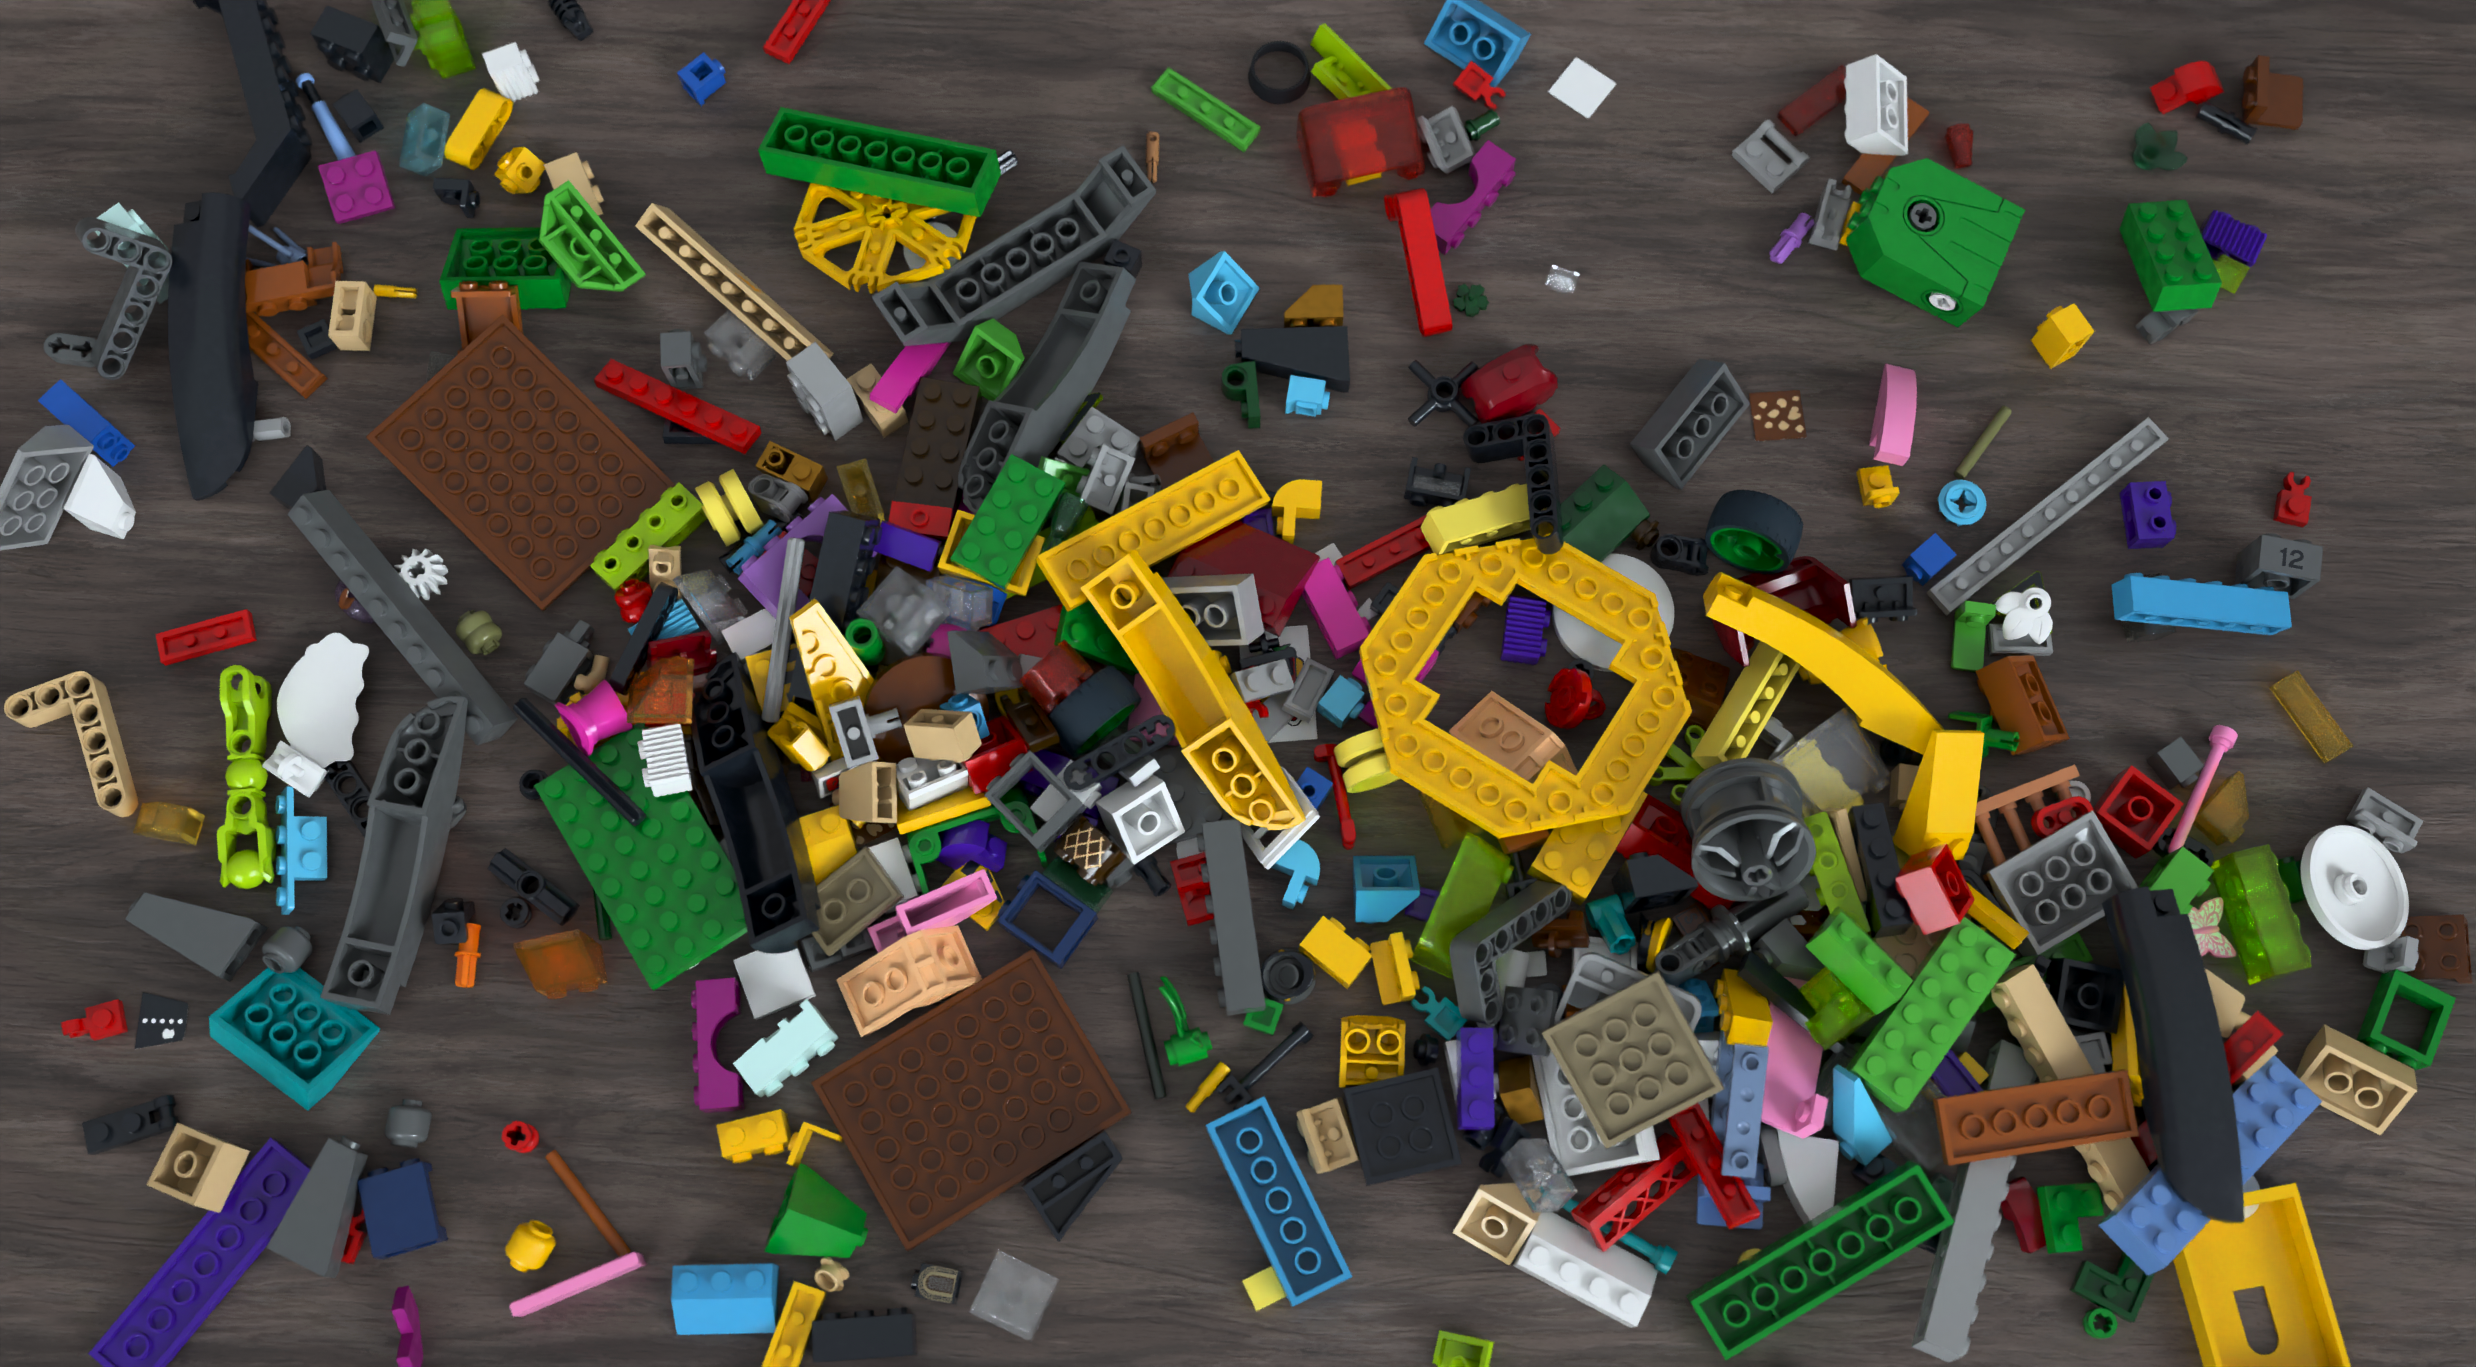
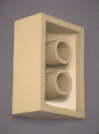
M2325 1024L2306 1047L2295 1074L2322 1101L2319 1105L2380 1136L2418 1090L2413 1068Z

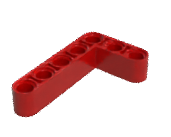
M1425 188L1385 195L1384 206L1389 221H1398L1420 333L1422 337L1452 331L1451 313L1427 192Z

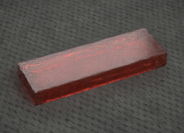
M1843 65L1839 66L1778 113L1777 117L1795 136H1798L1846 99L1844 85L1846 68Z

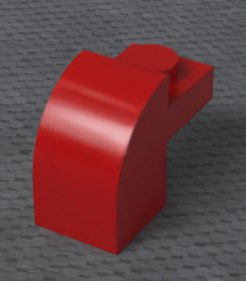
M2197 61L2181 66L2174 70V75L2150 87L2157 106L2163 115L2190 100L2198 106L2224 92L2214 67L2207 61Z

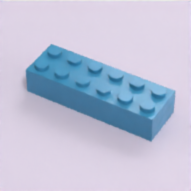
M1265 1096L1207 1124L1206 1130L1291 1307L1351 1278L1352 1275Z

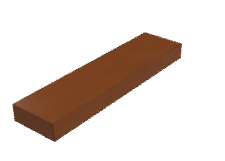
M1907 97L1909 142L1930 112ZM1862 153L1843 177L1841 183L1845 186L1850 185L1854 192L1861 195L1866 187L1870 189L1877 176L1882 177L1898 155Z
M254 312L246 313L250 350L300 395L307 399L327 380V377Z

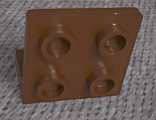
M1193 412L1139 437L1140 451L1152 474L1159 475L1161 483H1158V485L1161 486V490L1188 477L1189 473L1194 474L1214 463L1199 435V422Z
M1672 648L1671 652L1674 661H1677L1683 680L1682 687L1686 700H1689L1692 709L1686 724L1698 725L1707 731L1721 707L1730 669L1718 662L1709 661L1688 651Z
M2464 914L2408 917L2406 926L2398 938L2410 936L2418 939L2417 952L2419 958L2415 970L2403 973L2418 980L2456 979L2458 984H2473L2468 921Z

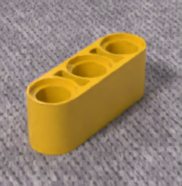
M486 88L480 89L448 139L444 149L445 158L468 169H477L509 119L513 109L512 100Z

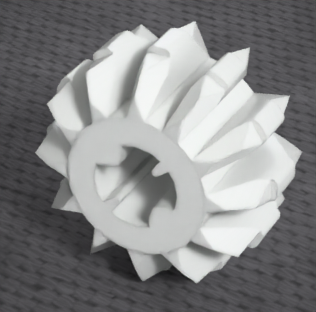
M412 549V556L409 558L406 555H401L404 563L394 565L395 570L418 598L422 596L425 600H430L431 592L441 595L438 586L448 584L447 579L443 577L448 573V568L442 565L443 559L439 555H433L428 549H424L422 553L417 549Z

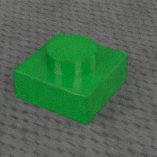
M1264 998L1265 1011L1247 1013L1243 1026L1273 1036L1284 1004Z

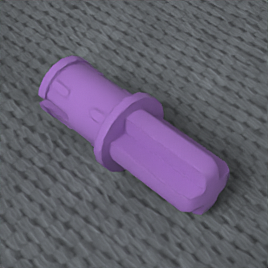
M1800 213L1792 225L1781 232V238L1769 252L1772 262L1783 263L1794 248L1800 247L1802 238L1815 224L1813 219L1806 223L1811 217L1810 215Z

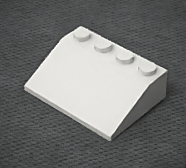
M1550 1050L1548 1057L1532 1055L1556 1178L1660 1160L1653 1126L1606 1149L1552 1051Z

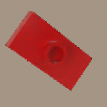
M892 501L888 522L930 538L947 540L951 530L953 508Z

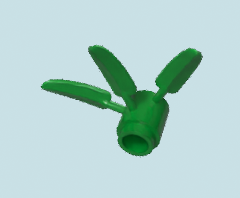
M1161 976L1160 979L1166 987L1160 986L1159 990L1171 1008L1178 1032L1171 1035L1169 1040L1163 1041L1170 1066L1178 1064L1180 1067L1208 1058L1207 1051L1212 1050L1208 1032L1201 1033L1199 1027L1189 1030L1186 1012L1176 989L1167 977Z

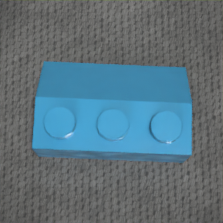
M1446 0L1424 44L1462 69H1465L1469 62L1473 61L1493 77V81L1489 85L1496 87L1519 58L1531 33L1479 0Z
M779 1265L673 1266L671 1301L677 1335L775 1333L778 1324Z

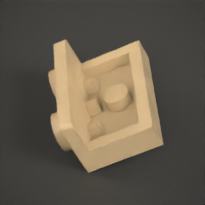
M1342 1097L1296 1112L1299 1133L1305 1138L1309 1149L1307 1153L1309 1163L1316 1170L1317 1174L1330 1172L1359 1161L1352 1126Z

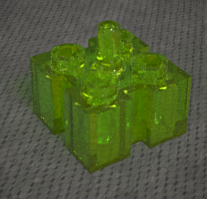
M410 1L414 13L409 14L414 29L419 31L420 37H417L418 41L413 51L421 49L423 55L427 56L431 69H437L443 79L475 70L476 67L466 42L467 39L462 23L455 10H453L450 1Z

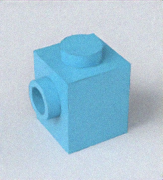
M1340 675L1318 702L1317 712L1342 729L1350 717L1355 720L1365 707L1362 703L1365 695L1362 691V686L1354 679H1345Z

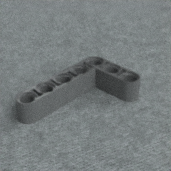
M87 217L80 220L75 229L76 235L85 249L93 254L129 265L91 353V360L99 374L105 379L114 380L120 378L126 372L171 268L172 257L162 242L156 238L97 218ZM100 231V235L96 239H87L89 233ZM122 242H131L128 248L118 250V246ZM161 252L158 258L148 260L151 253ZM141 279H149L146 285L136 286ZM138 305L135 311L125 313L129 306ZM126 332L125 336L121 339H114L117 333ZM115 358L114 362L110 365H102L106 359Z
M1542 880L1535 881L1453 938L1449 952L1459 1011L1464 1019L1489 1026H1494L1499 1022L1503 1012V1004L1495 961L1569 908L1572 895L1566 885Z

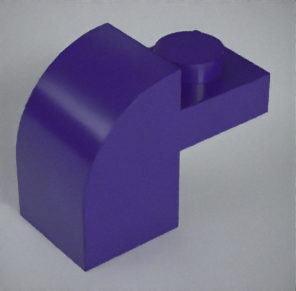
M977 819L938 832L942 849L940 855L935 860L955 870L972 860L997 873L1004 868L1007 842L988 833L990 824Z

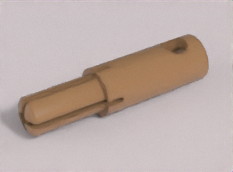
M1148 132L1146 135L1147 178L1151 182L1152 174V183H1155L1157 181V165L1159 164V133Z

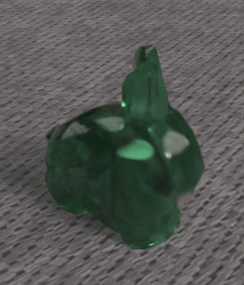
M1067 492L1063 493L1051 519V532L1044 543V552L1063 543L1070 535L1078 533L1089 506L1084 499Z

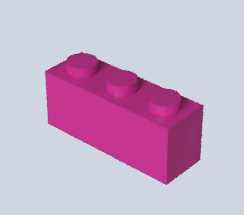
M1326 558L1315 566L1304 586L1302 596L1337 660L1360 649V646L1372 629L1366 617H1360L1356 607H1358V603L1351 590L1346 591L1342 583L1344 576L1337 564L1333 566L1330 559Z

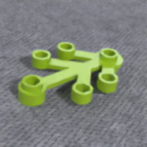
M1689 726L1684 735L1685 742L1690 745L1691 757L1675 744H1672L1666 755L1681 767H1662L1659 765L1655 772L1659 773L1661 778H1654L1652 776L1649 784L1659 786L1664 780H1693L1705 771L1692 757L1693 752L1705 734L1700 726ZM1689 733H1696L1699 738L1694 739ZM1677 784L1673 787L1670 793V800L1675 805L1680 806L1682 799L1677 797L1675 792L1684 793L1687 788L1686 785Z

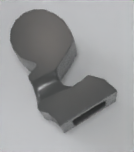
M2198 309L2152 311L2135 327L2151 345L2165 338L2178 325L2183 326L2188 323L2198 312Z

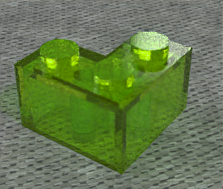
M1827 967L1823 968L1799 989L1805 997L1807 1004L1817 1012L1804 1024L1810 1030L1812 1038L1821 1044L1824 1050L1852 1035L1876 1016Z

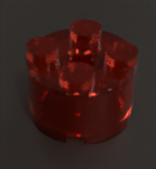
M1063 640L1047 656L1035 664L1019 681L1047 713H1050L1080 684L1086 681L1094 671L1066 640Z

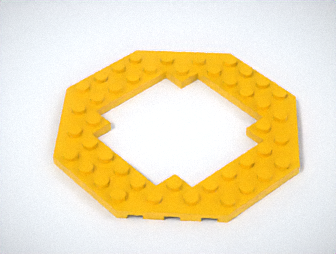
M1516 538L1499 541L1495 545L1480 548L1478 545L1454 549L1452 553L1437 555V553L1425 554L1359 650L1390 773L1498 838L1629 814L1692 713L1689 700H1686L1682 687L1683 680L1677 661H1674L1670 649L1671 642L1667 629L1658 611L1659 604L1656 594L1566 542H1563L1562 548L1554 554L1541 553L1536 546L1534 538L1526 540ZM1516 584H1519L1622 644L1608 669L1632 682L1634 686L1577 776L1548 760L1532 784L1425 720L1438 702L1440 694L1415 679L1475 591L1502 606Z

